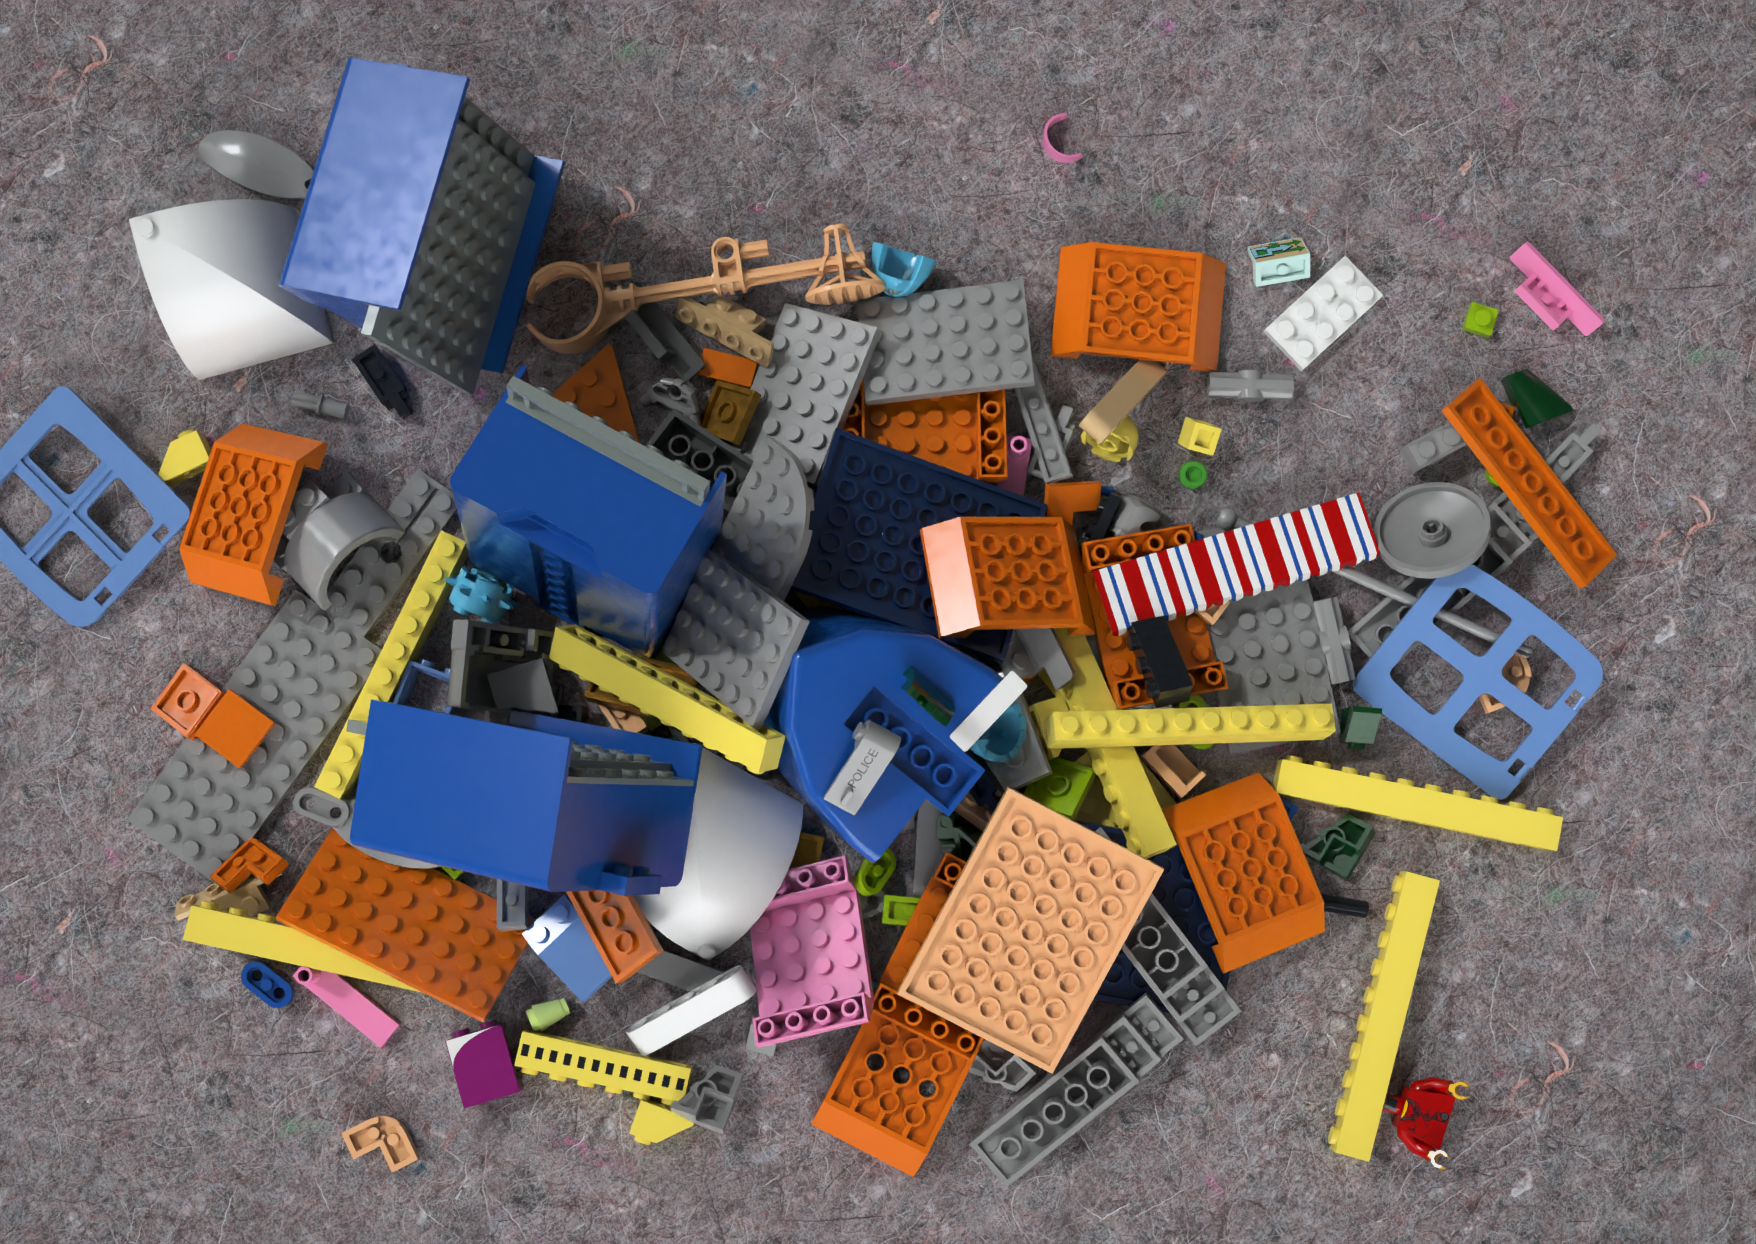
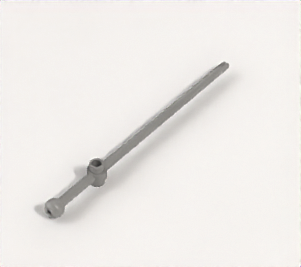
M1231 508L1221 509L1216 520L1218 527L1224 530L1237 529L1251 524L1237 518L1236 512ZM1346 565L1338 571H1331L1410 607L1418 599L1416 596ZM1443 608L1434 616L1491 643H1494L1501 635ZM1522 644L1515 653L1528 658L1533 653V650Z

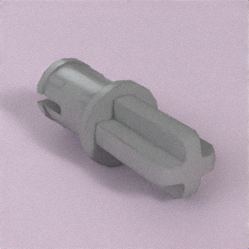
M294 392L291 398L293 408L315 412L317 416L324 414L345 420L348 415L349 402L325 398L324 394L315 396Z

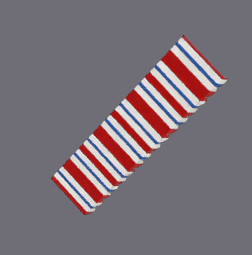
M1358 492L1095 570L1092 573L1112 635L1121 636L1128 629L1130 630L1131 622L1164 616L1166 621H1171L1177 618L1179 613L1181 616H1188L1196 609L1198 611H1205L1213 604L1215 606L1224 605L1229 599L1238 601L1244 598L1246 593L1248 596H1255L1263 589L1265 591L1274 590L1279 584L1288 586L1294 583L1296 579L1298 581H1305L1313 574L1315 576L1324 575L1329 569L1331 571H1338L1344 568L1346 563L1348 566H1355L1362 560H1374L1379 556L1380 551L1361 495Z

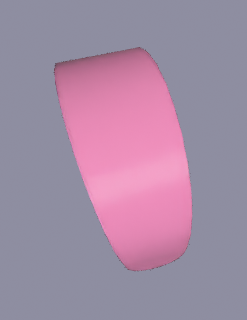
M1061 113L1051 117L1045 125L1042 136L1045 152L1050 158L1061 163H1070L1083 158L1082 153L1066 155L1058 152L1048 140L1047 131L1053 124L1068 118V113Z

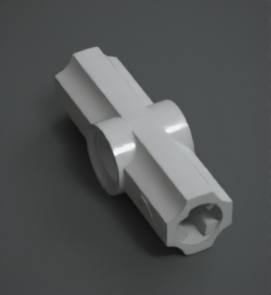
M1242 370L1238 373H1208L1206 382L1207 397L1237 398L1241 402H1259L1262 399L1291 400L1293 398V375L1263 374L1259 370Z
M1333 597L1314 601L1313 606L1319 628L1317 633L1320 637L1331 684L1355 680L1349 651L1351 650L1350 638L1346 625H1343L1338 598Z

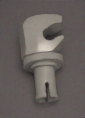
M1134 495L1120 498L1121 500L1110 522L1109 529L1113 531L1111 533L1113 537L1145 532L1148 530L1140 527L1141 524L1149 521L1157 522L1161 516L1159 510L1148 500Z

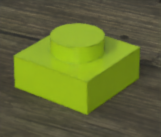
M1471 302L1462 330L1489 338L1492 335L1499 310Z

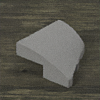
M715 1065L707 1072L706 1077L702 1081H698L690 1087V1091L678 1102L675 1100L672 1103L671 1111L695 1124L723 1134L743 1084V1073Z

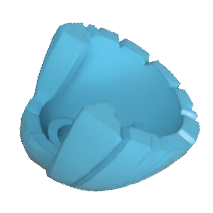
M873 242V273L885 282L886 289L883 292L889 296L906 297L914 293L926 281L935 267L937 260L906 251L900 252L899 249Z
M1017 701L1013 702L969 749L983 759L992 762H1006L1015 757L1023 746L1021 743L1025 741L1026 737L1024 730L1027 729L1025 715L1021 714L1023 710Z

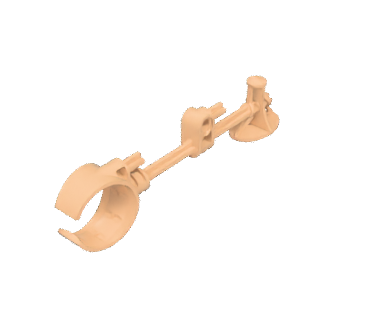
M838 223L824 228L825 248L822 258L748 270L744 268L743 260L770 256L767 239L740 244L738 238L721 237L711 247L714 270L711 276L646 287H637L634 283H630L629 287L623 288L622 285H617V289L614 290L607 287V282L632 279L633 274L630 262L603 266L602 261L584 264L570 261L554 262L542 267L531 277L526 294L527 301L534 304L538 294L551 282L563 278H578L591 283L597 291L598 307L596 314L585 330L567 339H551L543 335L534 324L529 323L526 326L547 348L559 353L576 354L596 346L605 337L610 327L624 319L632 309L638 311L639 307L646 303L707 293H716L719 297H723L724 293L730 292L731 295H735L736 291L739 290L747 293L751 286L817 276L805 295L806 302L822 305L836 303L840 305L846 302H858L860 299H867L877 295L886 289V284L867 268L864 251H855L848 225ZM844 234L851 251L848 254L842 253L840 236ZM829 237H835L837 254L829 257ZM723 251H734L730 258H720ZM861 269L872 279L846 274V272ZM840 273L838 276L817 287L825 274ZM846 278L854 279V280H859V281H850V282H847ZM841 280V283L833 284L834 282Z

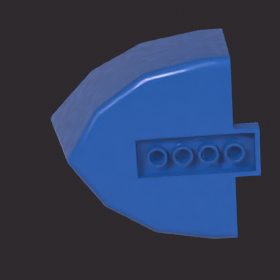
M826 606L797 609L796 611L810 622L797 651L792 656L789 669L764 721L765 725L786 736L777 770L826 826L867 860L874 863L882 856L925 800H928L949 817L985 772L983 767L964 753L950 738V735L1004 678L984 663L917 629L883 622L863 614ZM910 666L955 705L954 715L946 727L936 721L901 688L908 680L903 674ZM870 719L899 735L901 742L894 757L854 816L824 800L823 796L855 749V739L852 738L855 728L860 722L865 723Z

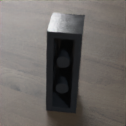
M1159 616L1131 622L1129 634L1126 635V644L1129 651H1133L1136 657V669L1144 677L1145 691L1148 698L1153 699L1156 708L1189 701L1193 683L1165 617Z

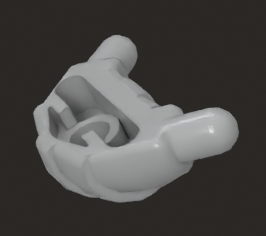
M663 377L640 398V403L644 406L657 402L664 404V406L672 410L675 409L683 413L684 416L701 426L696 391L683 379Z

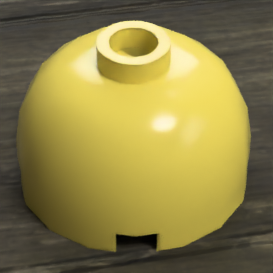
M1128 415L1101 444L1084 430L1081 434V440L1084 445L1088 442L1092 446L1091 452L1105 460L1120 462L1122 458L1127 457L1126 461L1131 459L1139 441V434L1136 424Z

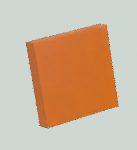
M183 663L150 709L185 737L194 740L196 737L194 734L224 696L225 692L190 665Z
M228 689L194 735L236 767L242 769L275 726L276 722L235 691Z

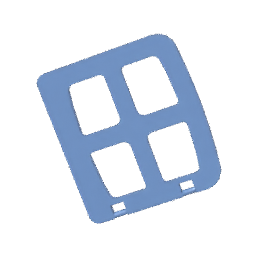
M57 387L0 449V486L12 473H16L52 510V516L24 547H21L0 524V561L31 592L73 626L87 627L99 621L108 611L109 607L126 592L166 548V545L188 523L192 511L191 507L70 387ZM56 425H61L101 459L99 466L72 494L66 493L31 458L33 449ZM117 478H120L140 500L154 520L152 527L128 553L89 514L91 506ZM165 525L170 531L160 541L155 534ZM70 531L75 532L111 570L83 601H80L41 567V561ZM107 588L112 595L102 604L97 598Z
M1471 564L1455 574L1434 578L1357 673L1356 679L1352 681V687L1361 698L1375 708H1382V714L1487 794L1502 800L1511 794L1524 775L1536 764L1576 716L1579 709L1596 692L1603 680V669L1599 660L1558 623L1517 592ZM1458 588L1468 589L1511 617L1510 624L1482 656L1472 654L1433 624L1434 616ZM1530 635H1535L1559 655L1575 673L1573 681L1549 709L1543 708L1502 675L1504 665ZM1415 641H1421L1458 669L1463 675L1461 684L1435 714H1431L1424 709L1390 676L1392 668ZM1576 689L1582 696L1571 708L1564 702ZM1484 693L1492 695L1532 727V730L1509 758L1503 761L1487 754L1454 732V726L1476 699ZM1519 758L1525 764L1514 776L1507 770Z

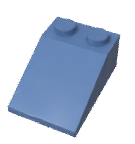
M563 895L522 933L537 955L582 1002L585 1003L612 978L568 896Z

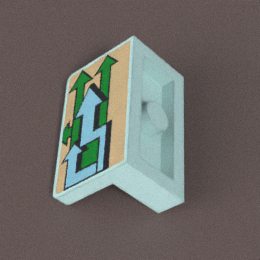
M1302 238L1248 247V254L1253 262V282L1256 287L1310 278V252Z

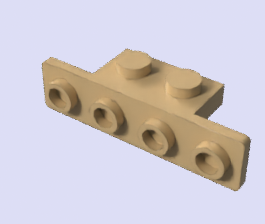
M717 296L706 306L689 297L678 299L677 320L764 367H768L771 364L774 343L758 335L765 328L766 318L725 296Z
M251 874L231 894L216 883H213L202 892L182 897L176 903L174 916L177 921L188 917L191 906L201 904V900L218 903V909L229 911L230 907L248 910L247 915L254 916L270 909V901L260 886L264 882Z

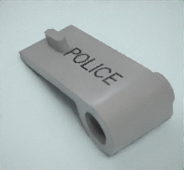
M870 719L865 723L860 722L855 728L852 736L855 739V749L823 796L824 800L854 816L894 757L901 742L899 735Z

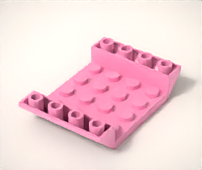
M844 855L788 869L776 895L760 918L750 928L760 1017L753 1018L755 1045L757 1048L870 1022L874 1006L860 895L855 887L854 876L847 857Z

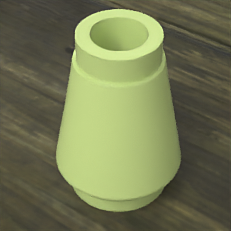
M565 998L531 1005V1009L526 1010L534 1032L540 1029L542 1032L570 1014Z

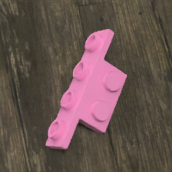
M1526 241L1510 256V260L1528 277L1515 292L1553 331L1568 318L1585 336H1588L1605 321L1530 242Z

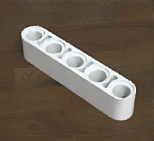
M741 965L735 966L638 1020L627 1029L626 1034L640 1054L646 1056L745 1002L756 993L757 988Z

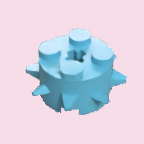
M462 566L458 576L445 578V581L453 586L449 597L451 604L454 605L453 610L462 615L469 616L470 613L481 616L480 620L483 622L497 624L498 620L502 619L506 609L512 610L513 607H519L518 603L510 599L515 587L506 584V586L499 584L498 578L485 571L472 568L469 573L467 571L468 568Z

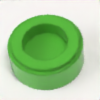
M1198 461L1185 463L1178 473L1179 482L1184 488L1189 490L1200 488L1207 480L1205 466Z

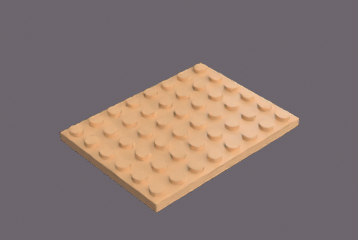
M1008 786L897 990V994L1053 1074L1162 875L1164 868Z

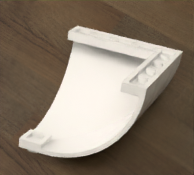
M231 199L187 204L129 219L141 267L160 319L177 353L189 371L198 380L333 343L325 309L306 302L279 286L300 214L295 209L271 201Z
M702 748L682 880L677 886L661 887L660 894L634 895L645 918L674 943L708 961L726 950L755 924L780 888L798 844L803 819V804Z

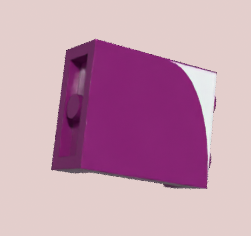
M496 1019L480 1024L481 1030L471 1033L469 1028L452 1032L453 1038L445 1041L464 1109L518 1093L524 1089L522 1079L517 1076L506 1037V1023L498 1024Z

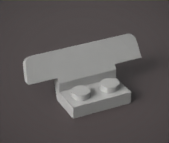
M1053 628L1013 629L1006 659L1002 663L998 662L1005 677L1011 671H1014L1021 679L1035 676L1046 669L1056 690L1062 689L1075 678V670Z

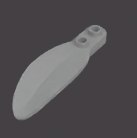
M234 130L217 131L205 136L201 140L198 147L201 158L208 166L227 179L268 196L305 200L308 191L306 186L311 181L313 170L301 157L285 146L261 135Z
M313 788L301 789L294 797V808L299 814L334 828L347 843L373 858L408 868L429 869L439 867V865L354 846L350 841V831L355 799H338ZM311 798L314 799V806L307 808L306 801ZM335 809L341 810V815L338 818L332 817V812Z

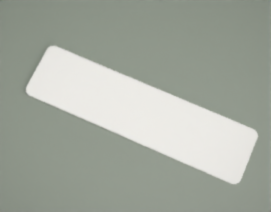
M1011 671L951 733L950 738L966 752L1027 688V684L1014 671Z

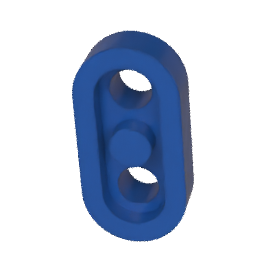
M250 962L241 972L243 985L269 1006L281 1008L292 1002L295 995L292 983L266 962ZM256 970H260L262 972L263 976L261 980H257L255 978L254 974ZM279 987L285 992L283 998H279L276 994Z

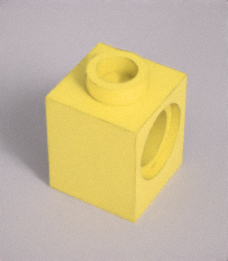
M1185 417L1177 443L1189 450L1213 456L1222 429L1212 423Z

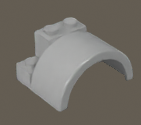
M347 472L327 491L310 479L294 495L274 561L282 570L290 574L314 602L325 611L332 605L327 596L328 582L339 563L355 548L369 540L378 537H393L398 540L405 531Z
M454 619L447 706L511 713V710L522 711L518 708L511 710L497 708L487 674L542 658L551 686L554 661L549 659L554 632ZM536 710L532 711V713L534 714H540L545 716H548L549 712Z

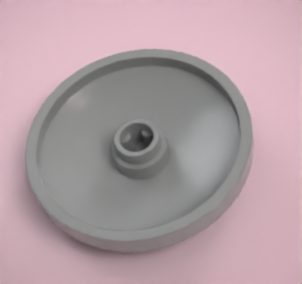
M1446 482L1423 483L1401 491L1383 506L1375 521L1374 536L1380 556L1392 569L1416 578H1440L1464 570L1483 554L1491 537L1490 515L1482 499L1465 487Z

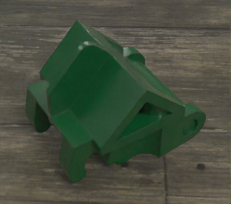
M955 811L949 817L942 814L936 820L937 839H939L941 844V853L948 852L967 862L983 831Z

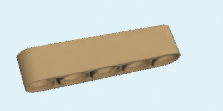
M1139 360L1079 424V427L1101 444L1156 386L1168 370L1158 361Z

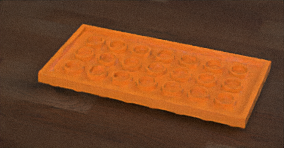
M334 828L330 830L276 916L277 921L483 1023L528 945L527 940L522 935L526 929L499 931L497 929L496 899L433 868H408L373 858L347 843ZM528 916V928L536 921V919Z

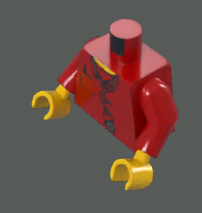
M1429 1077L1414 1081L1410 1087L1403 1086L1399 1097L1386 1093L1382 1110L1394 1114L1392 1125L1397 1127L1399 1139L1409 1151L1427 1161L1431 1160L1435 1167L1445 1170V1167L1438 1164V1158L1444 1155L1451 1159L1450 1155L1441 1151L1440 1148L1455 1098L1468 1099L1469 1096H1462L1460 1094L1459 1088L1461 1085L1471 1087L1468 1082H1457L1454 1084L1451 1080Z

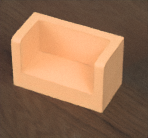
M1175 745L1150 746L1140 756L1142 761L1177 798L1185 796L1206 776Z

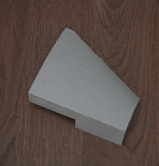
M542 658L487 674L497 708L506 710L518 708L523 712L530 713L536 710L549 712L553 716L559 714Z
M983 1039L969 1073L984 1077L983 1081L1000 1083L1004 1088L1017 1092L1037 1073L1038 1066Z

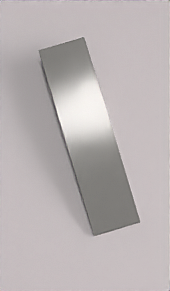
M1504 491L1486 506L1490 515L1491 537L1483 554L1473 563V565L1494 578L1539 537ZM1408 576L1395 588L1419 598L1434 578L1425 579ZM1458 588L1442 608L1455 613L1476 594L1466 588ZM1385 596L1348 630L1349 637L1370 659L1411 607ZM1433 618V624L1437 627L1444 623L1440 619ZM1421 641L1413 642L1398 662L1417 647Z
M1101 827L1095 831L1110 839ZM1151 893L1121 950L1193 1044L1198 1046L1242 1011Z
M1144 993L1057 1065L1053 1074L1049 1072L972 1139L969 1144L1002 1183L1008 1187L1140 1082L1139 1078L1158 1064L1164 1054L1184 1039L1183 1035L1151 997Z

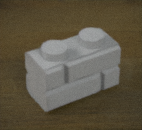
M1449 422L1405 445L1400 449V453L1408 468L1414 474L1462 449L1467 444Z

